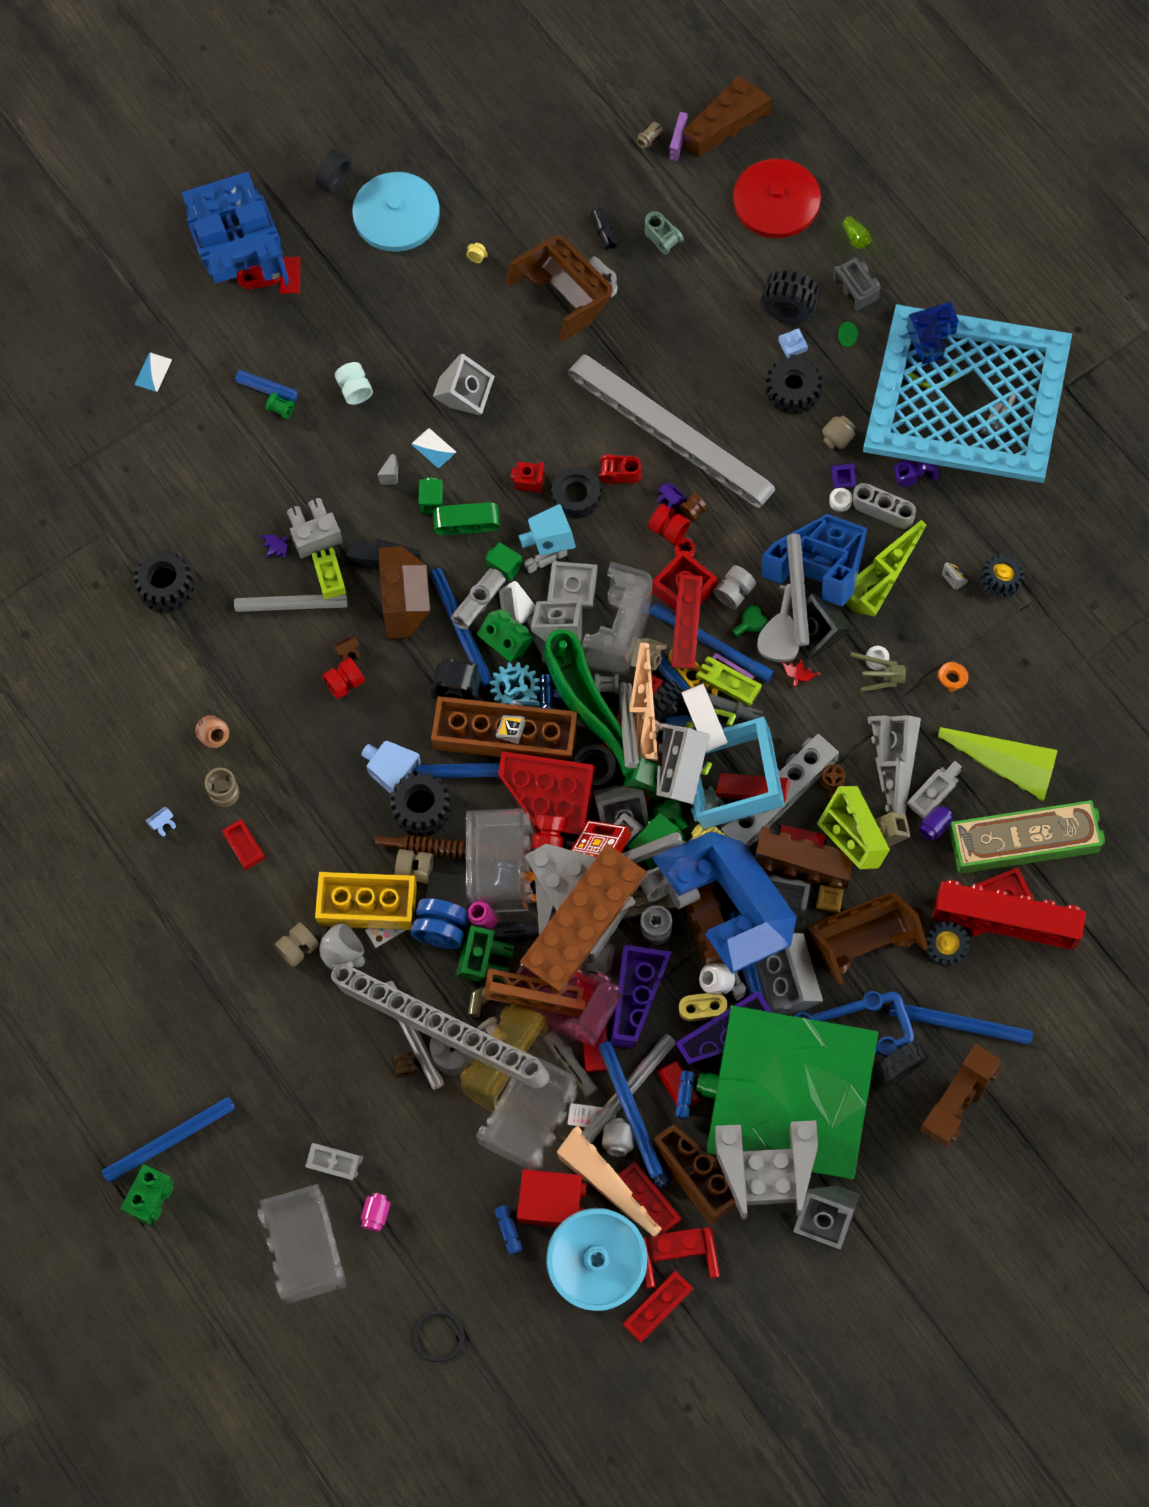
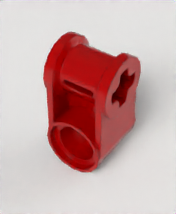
M606 454L600 457L602 467L601 473L598 476L599 481L607 484H636L641 480V461L636 456ZM630 468H635V469H636V470L633 471V472L627 471V470L630 469Z

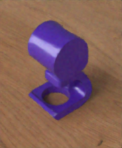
M912 460L899 462L893 467L897 484L901 487L914 484L917 481V476H924V471L926 470L930 471L932 480H938L939 472L935 464L923 462L913 464Z

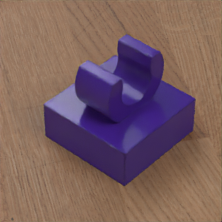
M664 483L659 489L663 494L658 497L657 502L663 503L668 499V507L674 509L676 505L686 502L688 498L673 484Z

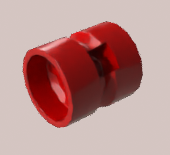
M661 504L655 510L648 523V529L657 535L663 534V538L673 545L684 537L690 526V520L681 514L675 515V511L665 504Z
M350 657L339 663L338 669L332 668L322 674L327 687L338 700L349 693V688L355 689L365 682L364 676Z
M535 815L533 828L537 832L532 835L531 848L537 849L544 844L562 848L563 838L560 836V833L564 831L565 818Z

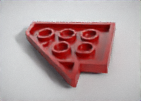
M502 751L498 775L534 824L535 815L565 818L563 833L580 834L587 821L595 765Z

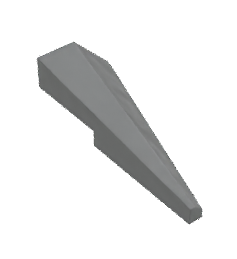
M909 715L868 717V723L872 725L874 734L871 737L872 743L876 745L878 757L875 759L881 789L886 794L888 804L885 806L887 813L906 814L921 718Z

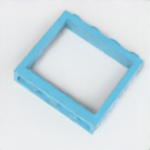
M764 717L723 728L722 730L728 744L705 754L759 739L769 792L707 810L700 775L697 793L694 798V808H691V812L693 813L694 821H699L702 829L785 806L771 732Z

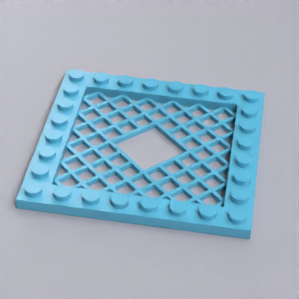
M896 305L863 452L1044 483L1072 334ZM930 334H935V335H940V336L934 339ZM925 335L929 342L921 346L916 338ZM946 338L951 343V346L942 349L938 342ZM953 338H959L962 340L955 342ZM974 341L983 342V344L978 346ZM912 342L915 345L916 349L909 352L910 344ZM969 342L974 349L965 353L960 346ZM933 345L939 352L930 356L925 349ZM997 345L1007 346V347H1005V348H1003V349L1000 350V349L997 347ZM991 346L996 353L987 357L982 350ZM956 349L961 356L952 360L947 353ZM1019 349H1025V350H1028V351L1025 352V353H1022ZM1013 350L1018 356L1009 360L1004 353ZM921 352L926 359L917 363L912 356ZM978 353L983 360L974 364L969 357ZM1035 353L1040 360L1031 364L1026 357ZM943 356L948 363L939 367L934 360ZM1000 356L1005 363L996 367L991 360ZM908 359L913 366L905 370ZM965 360L970 367L961 371L956 364ZM1022 360L1027 367L1018 371L1013 364ZM930 363L935 370L926 374L921 367ZM987 363L992 370L983 374L978 367ZM1043 364L1042 374H1040L1036 367ZM952 367L957 374L948 378L943 371ZM1009 367L1014 374L1005 378L1000 371ZM917 370L922 377L913 381L908 374ZM974 370L998 399L963 417L939 388ZM1032 371L1037 378L1028 382L1023 375ZM939 373L944 381L935 385L930 378ZM996 374L1001 381L992 385L987 378ZM904 377L909 384L901 388L902 380ZM1019 378L1024 385L1015 389L1010 382ZM926 381L931 388L922 392L917 385ZM1040 382L1039 390L1037 392L1032 386ZM1006 385L1011 392L1002 396L997 389ZM913 388L918 395L909 399L904 392ZM1028 389L1033 396L1025 400L1019 393ZM935 391L940 399L931 402L926 395ZM1015 393L1020 403L1011 407L1006 400ZM900 395L905 402L897 405L898 398ZM922 398L927 406L918 410L913 402ZM1034 400H1036L1035 410L1029 405ZM944 402L949 410L940 413L935 406ZM1002 403L1008 410L998 414L993 407ZM909 405L914 413L905 417L900 410ZM1024 406L1030 414L1021 418L1016 410ZM931 409L936 417L928 421L922 413ZM989 410L994 417L985 421L980 414ZM896 413L901 420L893 424L894 416ZM954 413L959 420L950 425L944 417ZM1012 414L1017 421L1008 425L1003 420V417ZM918 416L923 424L914 428L909 421ZM976 417L981 424L972 428L967 421ZM1033 418L1032 426L1030 429V427L1025 423V421ZM940 420L945 425V428L937 432L932 424ZM999 421L1004 428L995 432L989 425ZM905 423L910 431L902 435L896 428ZM963 424L968 431L959 436L954 428ZM1021 425L1026 432L1017 436L1012 429ZM927 427L932 435L923 438L918 432ZM985 428L991 435L981 439L976 432ZM950 431L955 438L945 442L941 435ZM1008 432L1013 439L1004 443L999 436ZM972 435L977 443L968 446L963 439ZM1029 436L1028 446H1026L1021 440ZM995 439L1000 446L991 450L985 443ZM1017 443L1023 450L1013 454L1008 447Z

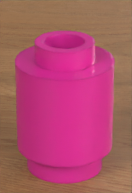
M476 902L469 907L468 918L476 927L487 930L495 927L497 924V914L488 904Z
M373 1193L372 1196L366 1197L360 1219L362 1221V1228L380 1232L381 1227H384L391 1204L386 1201L387 1196Z

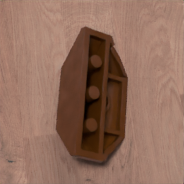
M403 546L379 548V569L387 639L407 638L414 633L430 612L427 567Z

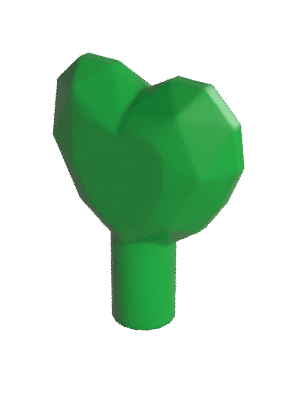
M751 605L743 612L742 623L732 629L731 632L736 638L747 630L761 632L769 622V619L761 615V609L758 606Z
M665 798L664 803L657 804L653 808V815L655 817L659 813L662 814L669 821L674 822L682 832L689 828V825L681 817V801Z

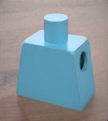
M561 504L529 518L528 523L531 531L519 535L523 548L536 544L540 555L576 548Z

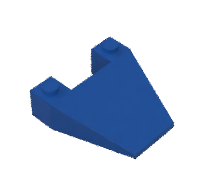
M826 514L791 534H799L801 536L804 576L823 583V600L843 606L854 594L867 528ZM787 536L774 542L762 555V577L780 584L790 575Z

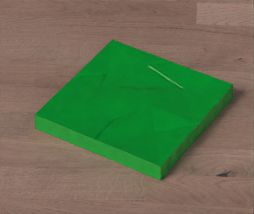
M731 1005L706 1153L716 1155V1126L741 1125L743 1151L791 1149L789 1130L791 1122L816 1120L818 1148L812 1172L854 1179L879 1031Z

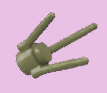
M854 652L850 653L851 657L888 666L884 668V671H863V676H882L888 682L862 687V692L886 687H897V683L904 684L906 678L904 665H897V661H887Z

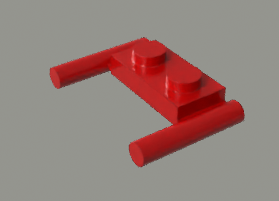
M712 1227L658 1234L655 1237H643L647 1250V1268L644 1276L646 1289L656 1287L652 1262L706 1254L710 1279L720 1277Z

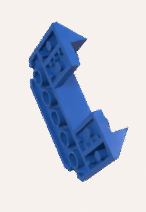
M711 831L653 857L654 862L678 896L718 880L742 914L709 929L705 934L732 974L791 946L796 916L744 842Z

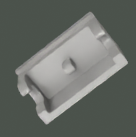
M312 1143L305 1167L353 1180L358 1176L357 1169L359 1164L362 1163L363 1156Z

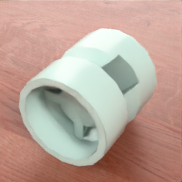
M358 362L347 363L335 372V378L342 389L346 402L350 405L366 401L373 393L368 379L364 377L365 373L362 366Z

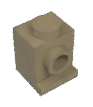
M637 638L630 665L634 667L637 665L640 643H648L651 671L656 670L661 662V651L667 648V644L650 638Z

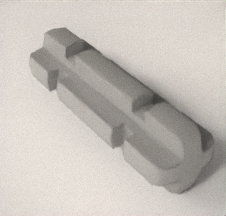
M567 550L545 555L538 554L534 559L530 558L524 561V566L528 573H532L537 570V567L542 568L552 563V561H556V558L561 559L565 557Z

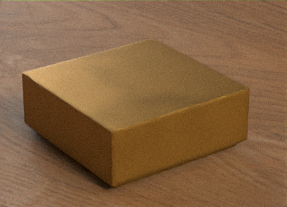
M820 885L816 910L835 914L840 913L844 889Z

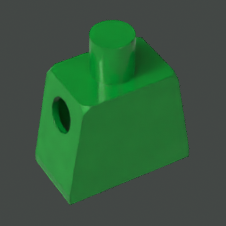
M638 757L639 763L637 768L633 769L632 773L626 776L623 787L641 789L644 792V797L660 800L662 796L657 795V772L660 765Z

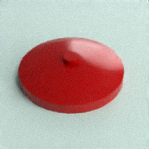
M768 159L750 166L741 174L734 188L733 203L737 217L752 232L768 238H786L804 231L812 224L820 208L821 194L815 177L802 165L786 159Z

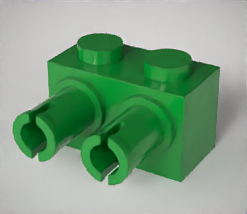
M471 925L465 933L456 977L480 982L487 977L489 969L509 972V967L491 964L488 959L490 954L511 959L513 954L511 950L514 949V944L494 940V931ZM493 977V979L504 982L502 978Z
M143 1164L120 1208L121 1211L151 1226L153 1220L157 1221L162 1212L161 1205L164 1199H168L173 1191V1180L170 1176Z

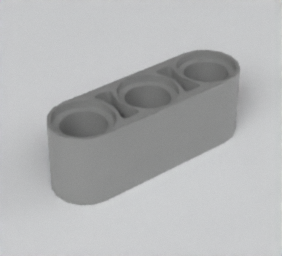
M861 483L855 487L852 504L856 510L900 529H908L913 525L916 508L911 502L866 483ZM864 495L868 498L860 499L858 496ZM885 504L888 508H881L879 505ZM906 513L909 517H902L900 514Z

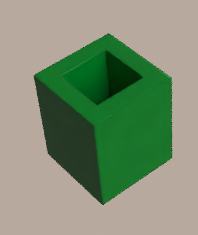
M433 477L419 479L420 514H433V509L443 506L444 489L442 479Z
M500 542L495 548L492 547L485 557L487 569H497L509 583L523 566L522 556Z

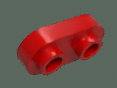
M256 265L249 267L247 271L243 269L237 273L238 284L243 289L272 286L281 279L280 276V278L265 281L261 266L257 267Z

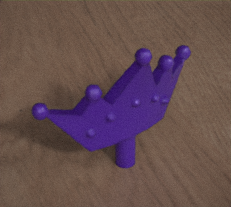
M259 535L260 538L266 540L264 547L270 546L266 558L277 553L276 557L282 554L284 558L286 557L288 545L285 542L289 540L287 536L280 540L276 535Z

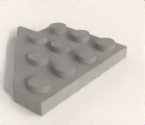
M544 844L525 855L556 912L596 859L594 856L549 844ZM633 897L629 899L620 913L636 905Z

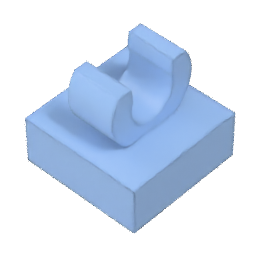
M799 329L780 335L778 338L787 358H790L791 354L798 355L808 351V345Z
M163 807L146 820L150 828L153 830L157 829L158 833L162 836L166 835L162 829L164 824L168 823L171 828H176L175 823L170 820L173 814L166 807Z

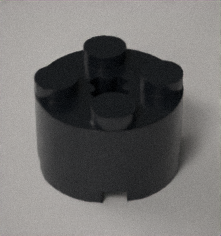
M449 658L442 659L441 663L436 667L431 697L434 700L439 696L477 701L482 678L481 673L478 671V665L473 662L462 663Z

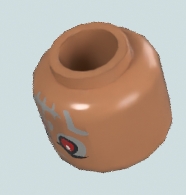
M205 716L196 725V737L209 748L221 747L229 738L227 724L216 716Z

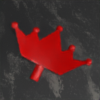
M802 659L799 660L795 667H793L792 662H789L788 666L781 662L787 677L794 679V687H797L798 680L807 682L814 676L820 675V672L811 673L810 667L805 671Z

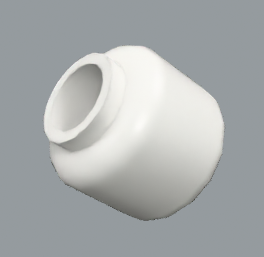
M710 963L705 965L700 972V986L709 994H727L735 984V974L730 972L726 964Z

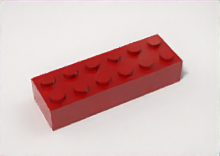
M954 880L941 882L937 892L932 921H951L965 928L985 929L984 931L1070 950H1075L1082 940L1087 911H1082L1080 907L1075 905L1063 907L1058 906L1056 902L1051 900L1034 901L1032 897L1027 895L1015 897L1008 895V892L1002 890L986 891L984 887L978 885L966 887Z

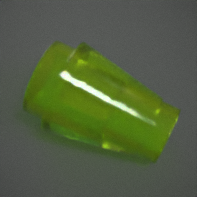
M847 217L842 222V226L852 246L860 249L868 245L871 237L870 232L853 217Z

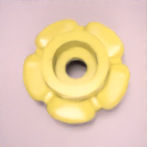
M480 243L470 244L467 247L466 255L472 262L481 263L488 255L485 247Z

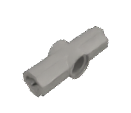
M489 569L478 584L471 588L469 595L451 616V620L457 627L467 630L478 615L485 611L487 604L506 581L500 571Z

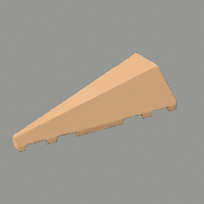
M640 643L629 712L636 714L638 757L658 764L649 644Z
M576 1126L557 1151L559 1160L576 1174L582 1175V1178L655 1237L662 1231L661 1227L647 1214V1210L640 1206L631 1196L632 1192L596 1151L595 1146L585 1139L582 1135V1130Z

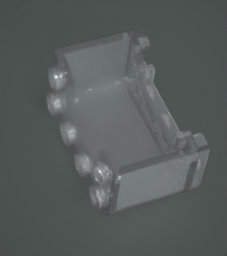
M611 562L607 571L608 576H610L608 601L612 606L619 608L612 629L600 626L596 634L590 635L586 633L582 642V648L588 667L623 675L631 669L630 662L636 640L642 637L652 608V577L643 570Z
M524 808L468 810L466 812V893L469 907L476 902H485L495 912L529 911V903H533V889L531 888L530 881H526V872H530L531 866L525 855L526 850H530L529 835H532V821H530V814L526 813Z
M522 1050L537 1058L549 1073L548 1083L542 1088L536 1089L511 1078L491 1118L488 1117L486 1121L488 1127L481 1126L476 1138L478 1145L527 1170H533L540 1167L544 1159V1155H542L543 1150L546 1146H551L556 1135L553 1131L557 1124L562 1125L567 1114L564 1110L568 1103L572 1104L578 1091L576 1090L575 1075Z
M315 1184L260 1200L261 1208L257 1209L261 1224L263 1223L264 1229L268 1228L271 1237L266 1239L270 1253L275 1252L277 1261L272 1263L276 1277L279 1276V1281H275L278 1295L281 1296L282 1301L286 1300L290 1304L347 1287L326 1202L319 1185Z

